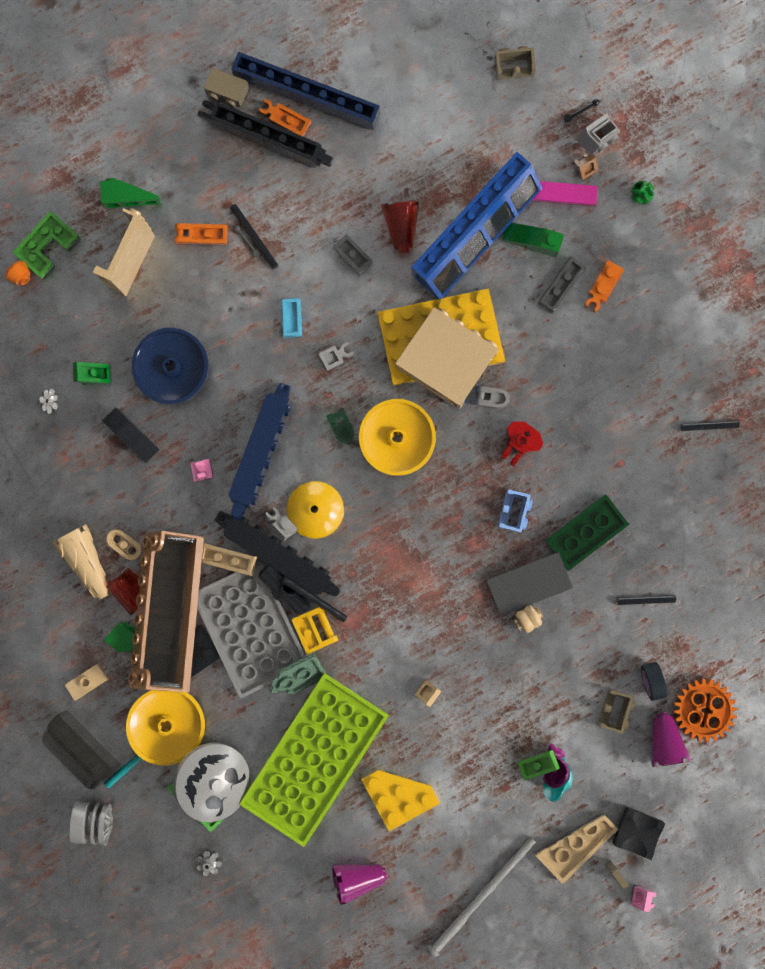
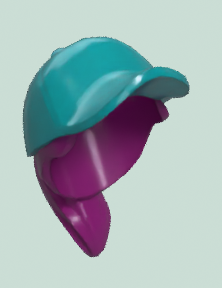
M550 743L548 751L553 750L560 769L544 775L543 793L548 800L556 802L560 799L563 792L571 788L573 774L570 766L566 763L565 752Z

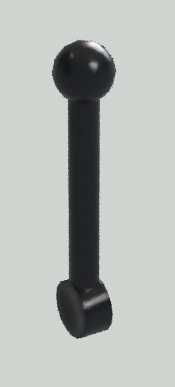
M594 99L592 103L571 115L566 114L564 121L570 122L578 114L593 106H598L600 104L599 100Z

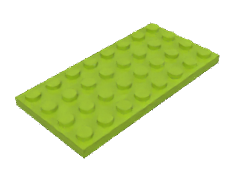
M324 673L239 805L305 847L389 717V714Z

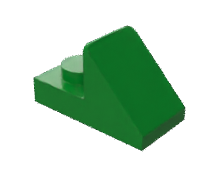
M74 362L73 381L81 382L82 385L110 383V364Z

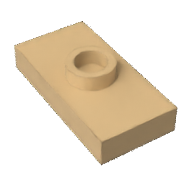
M98 663L65 684L73 699L77 701L109 679Z

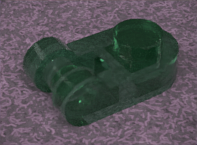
M344 408L339 409V412L333 415L331 413L326 415L336 438L341 443L351 442L355 432ZM342 419L344 423L337 426L336 421Z

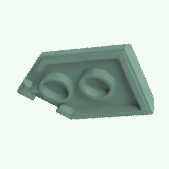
M313 652L280 669L269 692L278 693V691H285L287 694H295L319 682L326 671Z

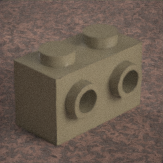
M213 67L204 86V91L208 98L214 101L219 99L233 108L235 106L241 108L249 89L246 80Z

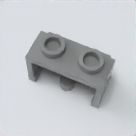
M608 113L587 126L576 140L592 156L596 152H603L608 147V144L610 146L614 144L619 138L617 135L620 129L609 119ZM599 129L605 135L601 139L595 134Z

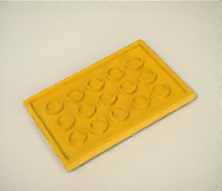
M489 288L445 297L441 300L436 299L377 312L393 386L415 382L396 369L395 363L434 307L438 310H445L450 318L462 321L465 324L464 327L470 331L471 329L480 333L481 338L486 341L491 340L497 345L499 349L496 357L494 356L488 366L505 363Z

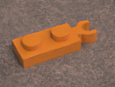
M264 100V104L268 105L269 108L267 110L259 108V112L262 115H270V122L304 137L311 124L310 119L280 103H277L276 107H274L271 101Z
M608 260L588 293L593 297L587 300L585 307L587 308L590 303H594L595 309L593 312L596 313L600 308V301L603 303L607 301L624 269Z

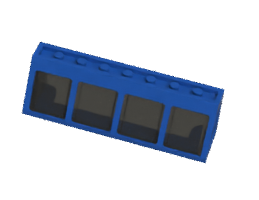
M516 152L411 267L412 276L439 300L451 290L543 189L532 164Z

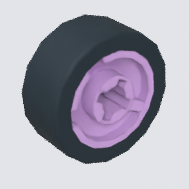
M653 662L642 665V679L649 699L655 701L666 698L667 687L659 664Z

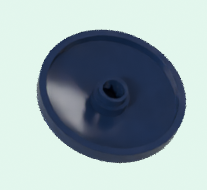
M162 328L148 334L138 344L132 358V374L136 385L148 398L161 404L174 405L192 399L205 385L209 373L208 355L201 342L191 333L178 328Z

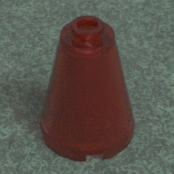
M419 201L394 202L390 205L389 203L381 204L394 250H398L399 253H409L410 249L414 248Z

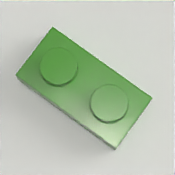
M553 750L517 762L524 781L560 769Z

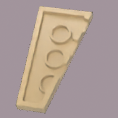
M602 814L537 852L535 856L564 884L618 828Z

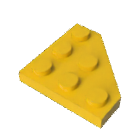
M380 769L361 778L388 831L440 804L432 786L426 783L387 773Z

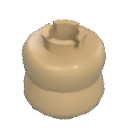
M528 605L515 614L517 620H514L520 632L524 630L526 633H530L534 628L542 625L541 618H543V615L538 607L534 609L531 605Z

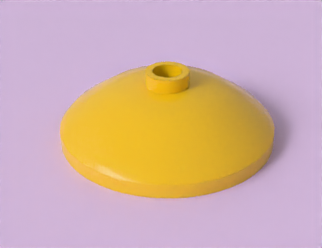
M311 481L300 485L292 492L287 502L286 511L288 519L298 528L296 532L308 538H323L333 533L340 525L344 514V506L339 493L332 486L320 481ZM312 506L318 507V511L316 513L311 512Z

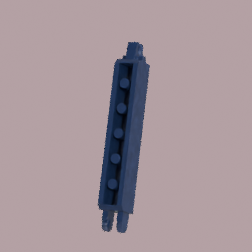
M279 383L274 394L269 393L265 396L228 494L233 503L231 515L235 520L242 519L246 508L251 509L252 505L257 503L259 494L256 493L258 488L264 484L265 476L263 475L265 469L270 468L272 462L270 458L271 453L276 451L279 443L277 437L284 431L285 423L283 421L285 416L288 417L291 412L292 406H290L289 402L291 386Z

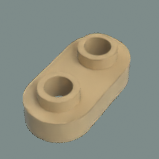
M112 530L107 535L108 545L127 560H137L142 555L141 545L122 530ZM116 536H120L121 541L119 543L115 542ZM132 547L136 549V553L133 555L130 553Z

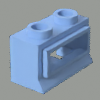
M508 489L498 528L519 533L522 532V529L526 530L528 519L525 516L526 512L530 511L533 500H530L531 495ZM514 497L523 499L516 527L507 525Z

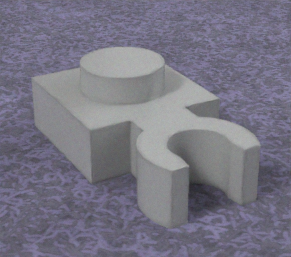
M344 343L339 350H337L336 346H333L317 355L326 372L343 364L342 358H350L354 354L353 351L350 353H345L344 348L348 347L349 343Z
M274 507L270 511L271 515L266 512L263 517L266 522L272 523L270 529L282 541L288 539L298 530L286 516L281 518L278 510Z

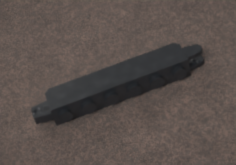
M204 100L202 105L213 112L211 115L203 111H199L197 114L201 119L211 122V125L311 167H320L321 164L331 167L334 160L332 156L325 154L326 150L318 142L221 102L214 104Z
M222 511L215 517L214 521L224 529V537L266 564H270L274 569L314 595L322 594L323 591L329 595L331 594L333 597L340 594V587L330 581L332 578L329 576L330 571L322 566L319 569L313 566V560L306 556L303 558L296 555L297 550L289 545L285 548L280 544L282 541L274 535L270 538L264 534L266 530L260 526L255 525L253 527L248 524L250 520L243 516L242 519L235 520L231 515Z

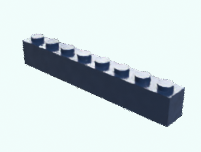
M239 51L231 68L233 76L244 79L248 83L374 130L380 115V105Z

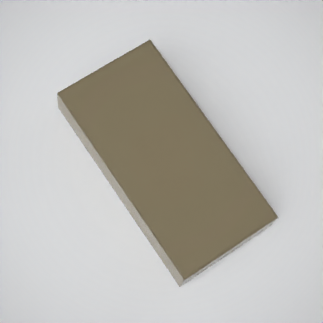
M609 861L606 864L607 869L621 889L624 890L629 886L613 862Z

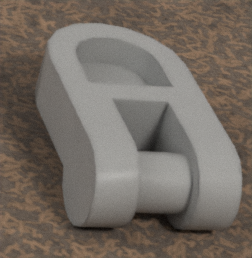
M476 386L477 399H474V405L502 409L509 403V394L505 390ZM485 394H491L490 401L484 400Z

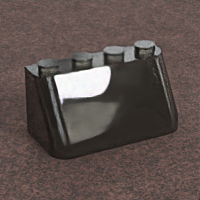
M67 710L57 714L49 722L42 734L43 745L88 789L98 788L121 765Z

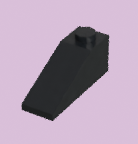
M115 407L102 420L146 463L160 450L120 409Z

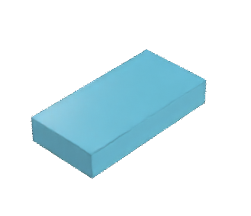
M281 299L283 338L302 337L301 299Z

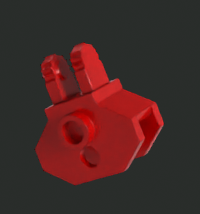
M525 421L512 422L506 429L509 439L508 447L500 458L504 460L509 455L511 449L515 450L518 453L510 463L514 467L525 453L538 452L543 446L540 432ZM524 432H528L529 437L525 436Z

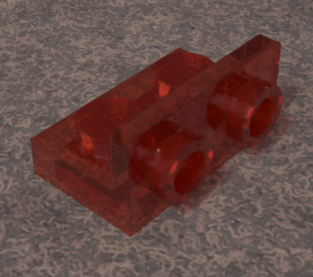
M127 568L123 574L111 581L106 588L132 616L138 609L136 599L139 595L140 586L137 574L130 568Z

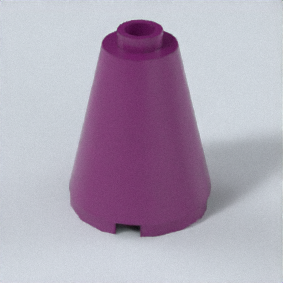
M667 712L656 714V718H653L652 767H657L656 763L662 766L684 763L683 759L690 762V755L672 715L668 716Z
M336 864L332 866L334 887L337 889L338 894L336 895L340 905L346 904L382 886L387 879L385 867L382 868L380 864Z

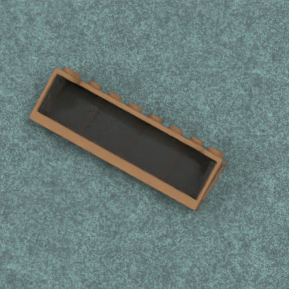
M157 531L147 533L143 538L142 546L144 550L140 560L142 570L138 580L140 590L136 599L138 609L134 619L136 629L132 639L134 649L130 658L132 669L128 678L129 689L185 693L190 691L204 537Z

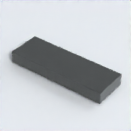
M571 256L538 301V304L553 314L586 266Z

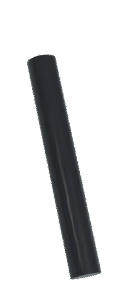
M735 420L681 424V431L739 428L740 422Z
M676 595L617 597L618 605L676 603Z

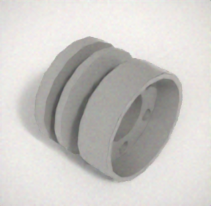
M75 802L70 820V842L72 844H86L90 836L92 845H96L99 841L100 846H106L113 824L111 804L105 803L102 807L101 803H97L92 811L90 802Z

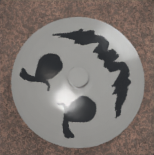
M214 742L200 745L191 750L181 760L176 769L173 780L175 799L180 808L195 820L215 822L225 819L241 806L239 804L249 790V768L243 756L226 744Z

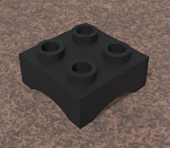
M626 806L612 843L616 847L633 852L652 861L656 844L665 823L660 819Z

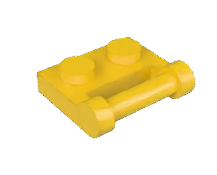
M320 607L291 619L307 655L339 640L332 631L324 613L325 610ZM316 614L328 638L322 641L312 618Z

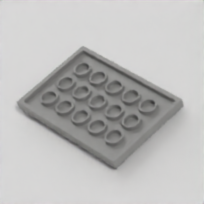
M261 561L256 562L253 576L235 572L200 589L198 594L197 609L240 699L272 684L280 669L306 656L281 602L273 597L272 590L258 578L259 572L264 568Z

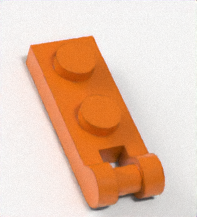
M175 224V231H177L176 237H174L175 244L227 245V225ZM184 231H189V237L184 236Z

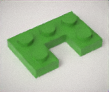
M49 211L12 253L21 261L26 262V265L42 279L54 266L41 253L45 247L54 239L68 251L80 236L53 212Z

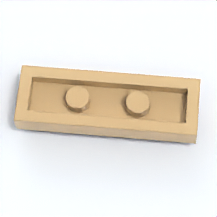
M203 543L201 563L253 576L257 560L256 556Z

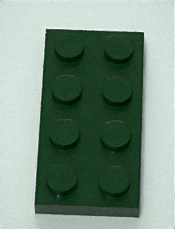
M605 494L544 541L553 553L559 552L566 570L570 571L630 524Z

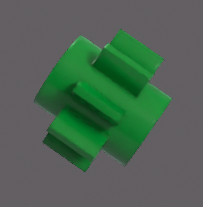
M638 181L632 186V195L630 197L635 203L647 204L653 199V190L655 188L651 182Z

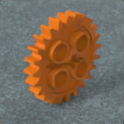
M701 678L699 684L694 679L693 686L686 683L687 690L680 688L683 693L682 696L676 694V697L680 700L679 702H673L674 705L678 706V709L673 710L674 713L678 714L674 720L681 721L678 727H685L683 733L688 734L690 732L689 737L691 739L696 736L697 741L701 742L704 737V740L709 742L711 737L714 741H717L716 735L723 738L724 734L722 731L730 732L727 726L735 725L730 720L731 718H737V716L732 714V711L737 710V708L732 707L736 700L729 699L732 693H725L727 687L723 686L720 688L721 683L718 681L713 685L712 679H709L706 683V680ZM699 693L701 695V701L699 703H694L693 697L695 694ZM715 698H719L720 705L714 708L712 702ZM708 708V712H702L701 709ZM692 713H697V720L695 722H690L689 720ZM715 717L716 724L710 727L709 719Z

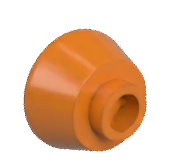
M16 261L6 270L5 278L15 285H25L29 282L31 273L26 262Z

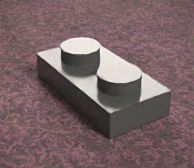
M347 234L333 246V249L358 275L373 263V260Z

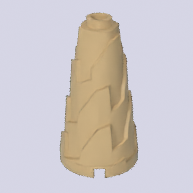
M87 524L82 526L84 531L79 527L51 543L92 597H97L100 600L109 595L107 591L110 588L92 542L93 538Z

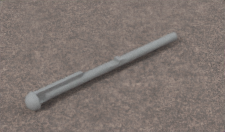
M530 837L439 939L432 946L430 944L427 945L429 956L438 957L440 955L439 952L468 921L467 918L495 890L496 886L536 843L533 838Z

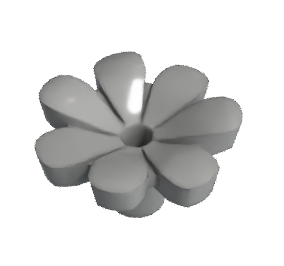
M53 389L43 390L41 392L42 397H37L36 403L41 404L40 409L47 414H51L52 409L56 410L58 408V404L54 403L58 397L54 395L55 391Z
M205 850L203 856H197L196 861L200 864H197L196 867L198 871L203 870V876H208L210 872L212 874L218 872L216 867H220L222 864L220 860H216L218 853L213 852L210 855V852Z

